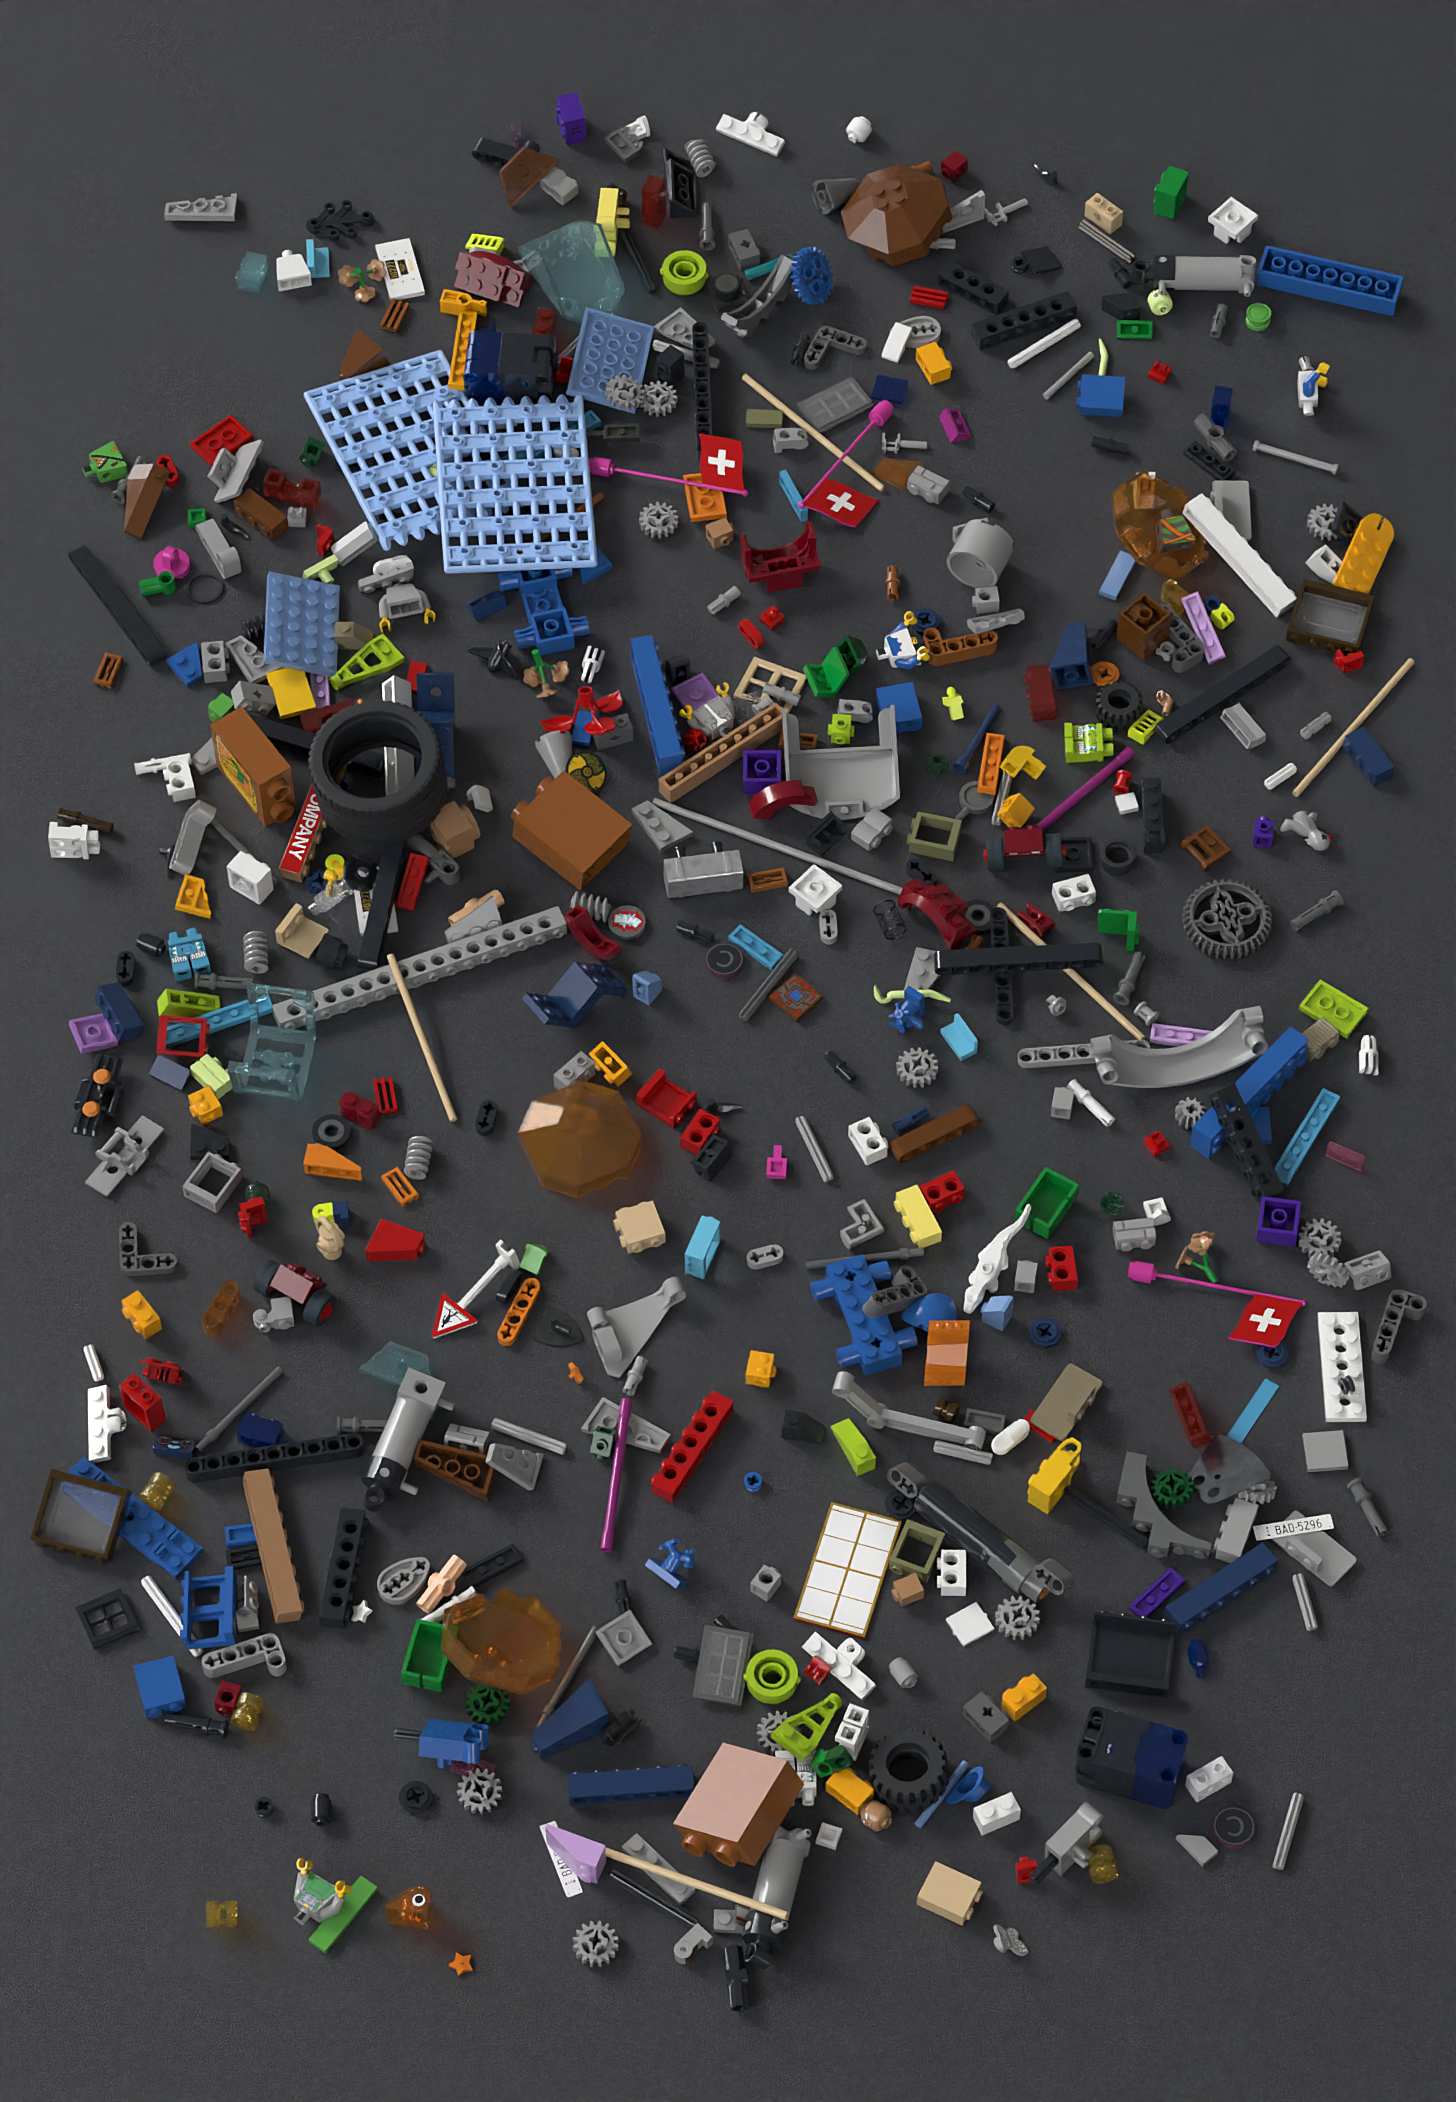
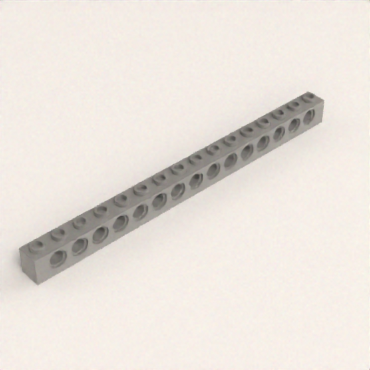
M557 906L398 961L397 963L402 976H405L403 979L407 989L417 988L422 984L437 981L439 978L454 975L459 971L472 969L476 965L489 963L499 957H506L519 950L523 951L528 947L543 944L548 940L561 938L567 934V924ZM389 964L272 1005L273 1015L281 1033L291 1032L298 1027L311 1025L313 1022L328 1019L333 1015L348 1012L356 1007H363L370 1002L383 1000L385 997L393 994H400V990Z

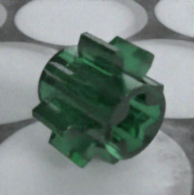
M935 753L932 757L928 756L926 769H930V775L939 777L943 773H947L949 761H945V755Z
M1108 1191L1107 1195L1102 1196L1100 1200V1207L1103 1209L1102 1213L1116 1216V1212H1122L1124 1201L1121 1198V1194Z

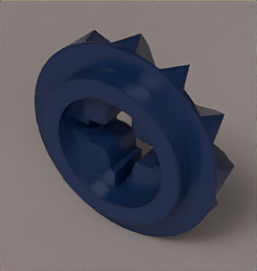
M919 609L914 612L912 617L917 618V623L912 625L913 630H917L918 633H924L928 628L936 629L939 627L940 619L935 611ZM928 618V623L922 625V622H924Z
M317 869L316 872H310V875L306 877V888L311 894H319L318 896L327 895L328 880L323 878L326 869L324 871ZM319 878H321L323 881V887H321V884H319L318 882ZM336 880L333 882L332 891L336 886Z
M1039 1318L1030 1326V1338L1036 1343V1346L1042 1345L1045 1348L1051 1345L1053 1347L1056 1342H1059L1061 1328L1053 1319ZM1049 1328L1048 1335L1041 1337L1042 1332H1045Z
M1281 1341L1275 1348L1276 1356L1273 1355L1272 1358H1269V1353L1274 1350L1273 1347L1258 1345L1256 1356L1259 1363L1261 1362L1265 1367H1273V1369L1276 1366H1282L1288 1357L1286 1345Z

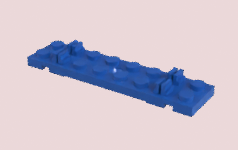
M82 1457L67 1472L123 1487L85 1457ZM68 1483L62 1485L60 1490L62 1493L71 1497L75 1503L111 1529L119 1503L117 1496ZM131 1494L119 1536L156 1565L164 1568V1571L177 1580L203 1552V1547ZM132 1516L133 1520L127 1521L126 1518Z

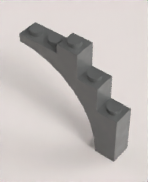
M781 254L774 269L753 297L738 309L731 312H723L721 319L726 322V326L736 331V335L745 338V336L752 337L761 318H769L777 300L784 302L794 282V279L790 278L793 275L790 269L794 268L791 262H795L793 258Z
M1127 1451L1117 1495V1503L1126 1507L1135 1506L1132 1528L1140 1532H1151L1147 1554H1151L1156 1558H1167L1168 1551H1173L1178 1555L1187 1554L1198 1559H1209L1211 1542L1197 1539L1181 1531L1161 1513L1152 1499L1145 1471L1147 1455Z

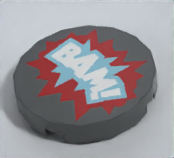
M630 905L614 909L608 918L611 934L625 941L634 937L635 939L638 938L646 927L645 915L640 909Z

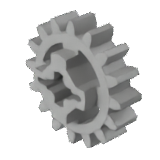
M623 374L622 378L616 375L615 379L611 378L609 383H607L605 395L608 396L607 401H612L611 406L617 405L618 410L621 407L624 408V411H627V408L634 410V407L638 408L644 398V390H641L643 385H638L637 379L633 381L632 376L626 378L625 374Z
M657 381V384L650 382V386L644 385V398L642 403H640V408H643L644 413L649 411L650 416L653 413H656V417L659 416V413L666 416V411L671 413L672 408H676V390H673L672 385L667 387V382L662 385L660 381Z
M656 502L655 506L650 503L649 508L644 507L643 512H640L639 525H641V531L645 530V535L651 533V538H654L655 535H658L659 539H661V535L668 537V532L673 534L674 528L678 527L677 511L672 510L671 505L666 507V503L659 505V502Z
M1323 504V508L1317 505L1316 510L1311 509V513L1308 514L1307 527H1310V533L1315 532L1314 537L1320 535L1321 540L1324 537L1331 540L1332 536L1335 539L1338 538L1331 531L1337 508L1334 509L1332 504L1330 507Z
M911 1048L910 1053L904 1051V1055L899 1056V1060L896 1063L897 1075L900 1076L901 1082L906 1080L907 1086L913 1083L914 1088H916L917 1084L924 1087L925 1082L930 1085L931 1079H936L938 1061L934 1060V1054L928 1055V1050L921 1052V1048H918L917 1051Z
M1322 1218L1320 1222L1313 1219L1312 1224L1307 1221L1305 1227H1301L1298 1235L1299 1247H1303V1253L1309 1252V1258L1314 1254L1320 1255V1253L1325 1257L1327 1255L1333 1257L1334 1251L1338 1252L1339 1245H1341V1232H1336V1225L1330 1226L1331 1221L1324 1223Z
M1322 1253L1320 1255L1314 1254L1308 1262L1307 1268L1310 1269L1309 1273L1314 1274V1278H1318L1319 1282L1322 1284L1326 1283L1327 1286L1331 1284L1334 1288H1337V1286L1341 1288L1346 1284L1350 1275L1347 1272L1348 1269L1342 1267L1343 1263H1338L1339 1260L1334 1257L1331 1258L1330 1255L1325 1257Z
M1267 1477L1237 1493L1239 1494L1238 1498H1245V1502H1252L1253 1504H1256V1502L1263 1504L1264 1501L1269 1503L1271 1499H1274L1277 1486H1275V1481H1270V1477Z
M1011 1596L1010 1602L1004 1599L1003 1605H998V1611L995 1613V1618H997L995 1624L999 1626V1632L1005 1631L1006 1638L1009 1635H1013V1640L1017 1636L1024 1640L1025 1634L1031 1637L1032 1631H1037V1625L1040 1621V1618H1038L1039 1610H1035L1036 1604L1029 1605L1030 1599L1022 1601V1596H1019L1018 1600H1015L1014 1596Z
M776 1711L775 1716L768 1713V1719L762 1717V1724L757 1725L759 1746L764 1745L765 1752L770 1749L771 1755H774L775 1751L786 1750L770 1736L779 1725L789 1719L787 1712L780 1715L779 1711ZM800 1725L794 1728L799 1733H802L801 1729L799 1728Z
M477 1768L474 1774L469 1770V1777L462 1776L464 1783H458V1787L462 1789L457 1791V1795L462 1796L459 1798L460 1804L465 1803V1810L471 1807L473 1814L476 1810L483 1814V1809L491 1812L490 1806L497 1807L496 1800L502 1799L501 1795L498 1794L503 1792L502 1787L498 1786L501 1783L500 1780L495 1779L496 1775L494 1772L488 1775V1769L481 1773L479 1768ZM471 1783L470 1789L467 1790L468 1785ZM476 1785L483 1791L484 1797L477 1792ZM493 1792L492 1797L488 1800L489 1794Z
M590 1921L589 1927L582 1924V1931L576 1930L577 1937H573V1943L575 1944L573 1945V1951L577 1952V1959L582 1957V1964L589 1961L590 1967H593L594 1963L601 1967L602 1961L609 1964V1957L615 1958L614 1951L619 1949L616 1944L618 1943V1936H615L614 1929L609 1931L608 1923L603 1927L601 1921H598L597 1925ZM597 1938H598V1943H597V1945L595 1946V1949L593 1950V1945L595 1944V1942H596V1940H597Z

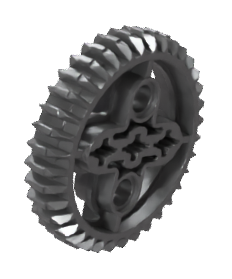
M1223 878L1220 883L1216 880L1213 881V884L1207 882L1206 887L1201 885L1199 890L1195 889L1194 894H1191L1186 901L1182 915L1184 931L1187 933V937L1191 938V943H1196L1197 949L1202 947L1203 953L1208 951L1209 956L1216 954L1215 956L1218 958L1221 955L1224 960L1227 956L1233 959L1236 955L1240 959L1242 954L1247 957L1249 952L1254 953L1255 948L1259 949L1261 944L1265 943V939L1268 938L1271 931L1272 913L1270 912V906L1267 905V900H1263V894L1258 895V889L1253 891L1252 885L1246 887L1245 882L1242 885L1239 884L1238 880L1235 883L1231 879L1228 882H1224ZM1230 895L1243 898L1248 902L1234 904ZM1212 897L1210 901L1212 910L1203 912L1198 920H1194V913L1198 905ZM1256 918H1260L1258 931L1249 939L1242 941L1244 938L1243 928L1250 927ZM1221 934L1224 943L1211 940L1205 935Z

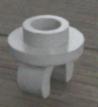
M1053 995L1046 999L1051 1004L1048 1008L1054 1016H1058L1065 1011V999L1061 997L1056 998Z

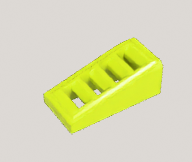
M472 234L465 249L470 250L471 247H479L493 250L500 254L504 248V238Z
M1148 709L1128 729V737L1144 745L1154 733L1155 725L1164 718Z

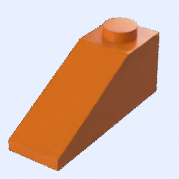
M319 1143L307 1145L303 1163L306 1174L363 1180L362 1168L328 1146Z

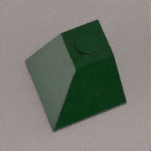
M848 635L835 646L838 647L842 654V658L849 670V676L863 665L868 655L862 640ZM829 652L823 657V660H825Z

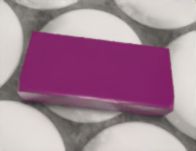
M945 408L939 418L950 443L970 439L972 436L960 410Z

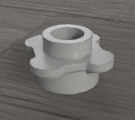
M1164 642L1160 645V648L1156 649V654L1161 655L1165 661H1170L1177 648L1171 642Z

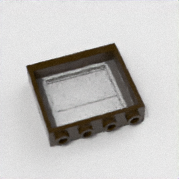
M1303 579L1287 629L1286 641L1325 650L1330 653H1336V650L1340 649L1345 656L1350 653L1359 652L1373 609L1375 596Z
M51 1469L30 1539L36 1542L35 1546L47 1549L48 1545L55 1547L54 1551L66 1554V1551L74 1552L73 1556L85 1559V1556L93 1557L92 1561L104 1564L105 1561L111 1562L132 1492L127 1488Z

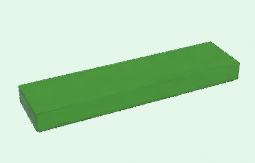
M360 1876L351 1887V1892L344 1895L345 1902L340 1912L325 1919L308 1939L309 1943L326 1954L376 1893L378 1887Z

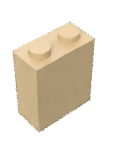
M935 1861L917 1896V1905L963 1926L965 1920H970L974 1912L972 1906L981 1899L983 1894L981 1882Z

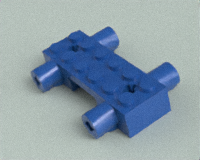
M572 568L508 571L497 574L501 591L519 588L530 625L526 629L514 631L517 649L536 646L541 656L574 649V637L590 634L587 617L568 618L558 592L557 580L572 577Z
M862 1254L826 1265V1278L810 1282V1287L815 1301L834 1297L837 1308L842 1310L850 1330L852 1344L836 1349L840 1367L843 1368L859 1363L864 1376L902 1365L901 1350L918 1345L913 1327L893 1331L887 1315L871 1318L862 1309L872 1293L877 1291L875 1284L891 1279V1272L887 1261L867 1265Z

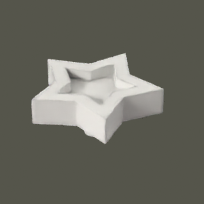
M363 1600L359 1606H352L354 1614L351 1620L354 1622L361 1620L365 1623L367 1616L372 1612L368 1608L367 1601Z

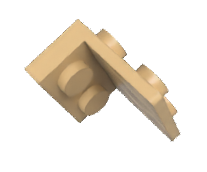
M296 903L275 930L278 944L309 959L320 945L324 934H328L329 930L304 917L302 906Z

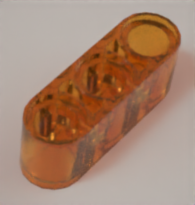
M224 1282L204 1313L202 1326L205 1335L209 1337L217 1336L239 1303L240 1292L236 1282Z

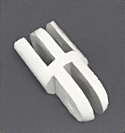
M407 555L380 560L374 564L373 573L374 575L377 573L385 575L390 569L395 567L403 569L407 567L406 563L412 561Z
M591 646L587 647L582 662L584 670L581 680L583 682L587 671L591 672L587 683H591L594 673L599 671L605 651L602 650L598 661H596L598 648H595L592 658H588Z
M1365 1035L1362 1038L1361 1051L1359 1052V1073L1365 1072V1074L1370 1075L1372 1072V1075L1377 1076L1379 1073L1378 1051L1376 1050V1038L1372 1035L1370 1038L1369 1035Z
M1019 1419L1004 1429L992 1440L991 1448L993 1452L997 1455H1004L1028 1436L1030 1430L1029 1423L1024 1419Z

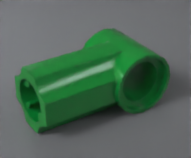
M163 571L158 577L139 581L142 597L161 592L169 595L177 589L174 575L170 571Z

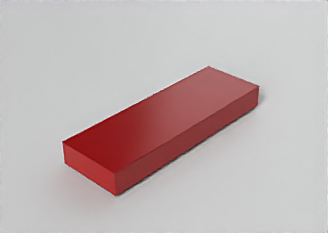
M410 853L395 903L396 908L414 912L429 863V857Z

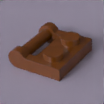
M1208 825L1193 833L1181 843V847L1190 852L1201 864V868L1204 871H1208L1214 864L1231 854V849ZM1196 842L1210 858L1206 859L1192 844Z

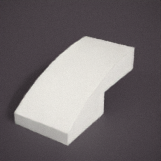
M896 322L887 339L881 357L898 363L905 350V344L912 333V328Z

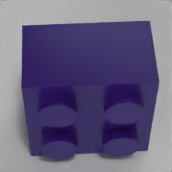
M577 92L557 96V104H554L558 115L555 116L557 126L560 125L561 127L559 128L561 139L564 138L566 145L586 141L585 115Z
M743 750V794H757L764 788L781 782V750Z
M1262 1196L1256 1242L1295 1247L1301 1201Z

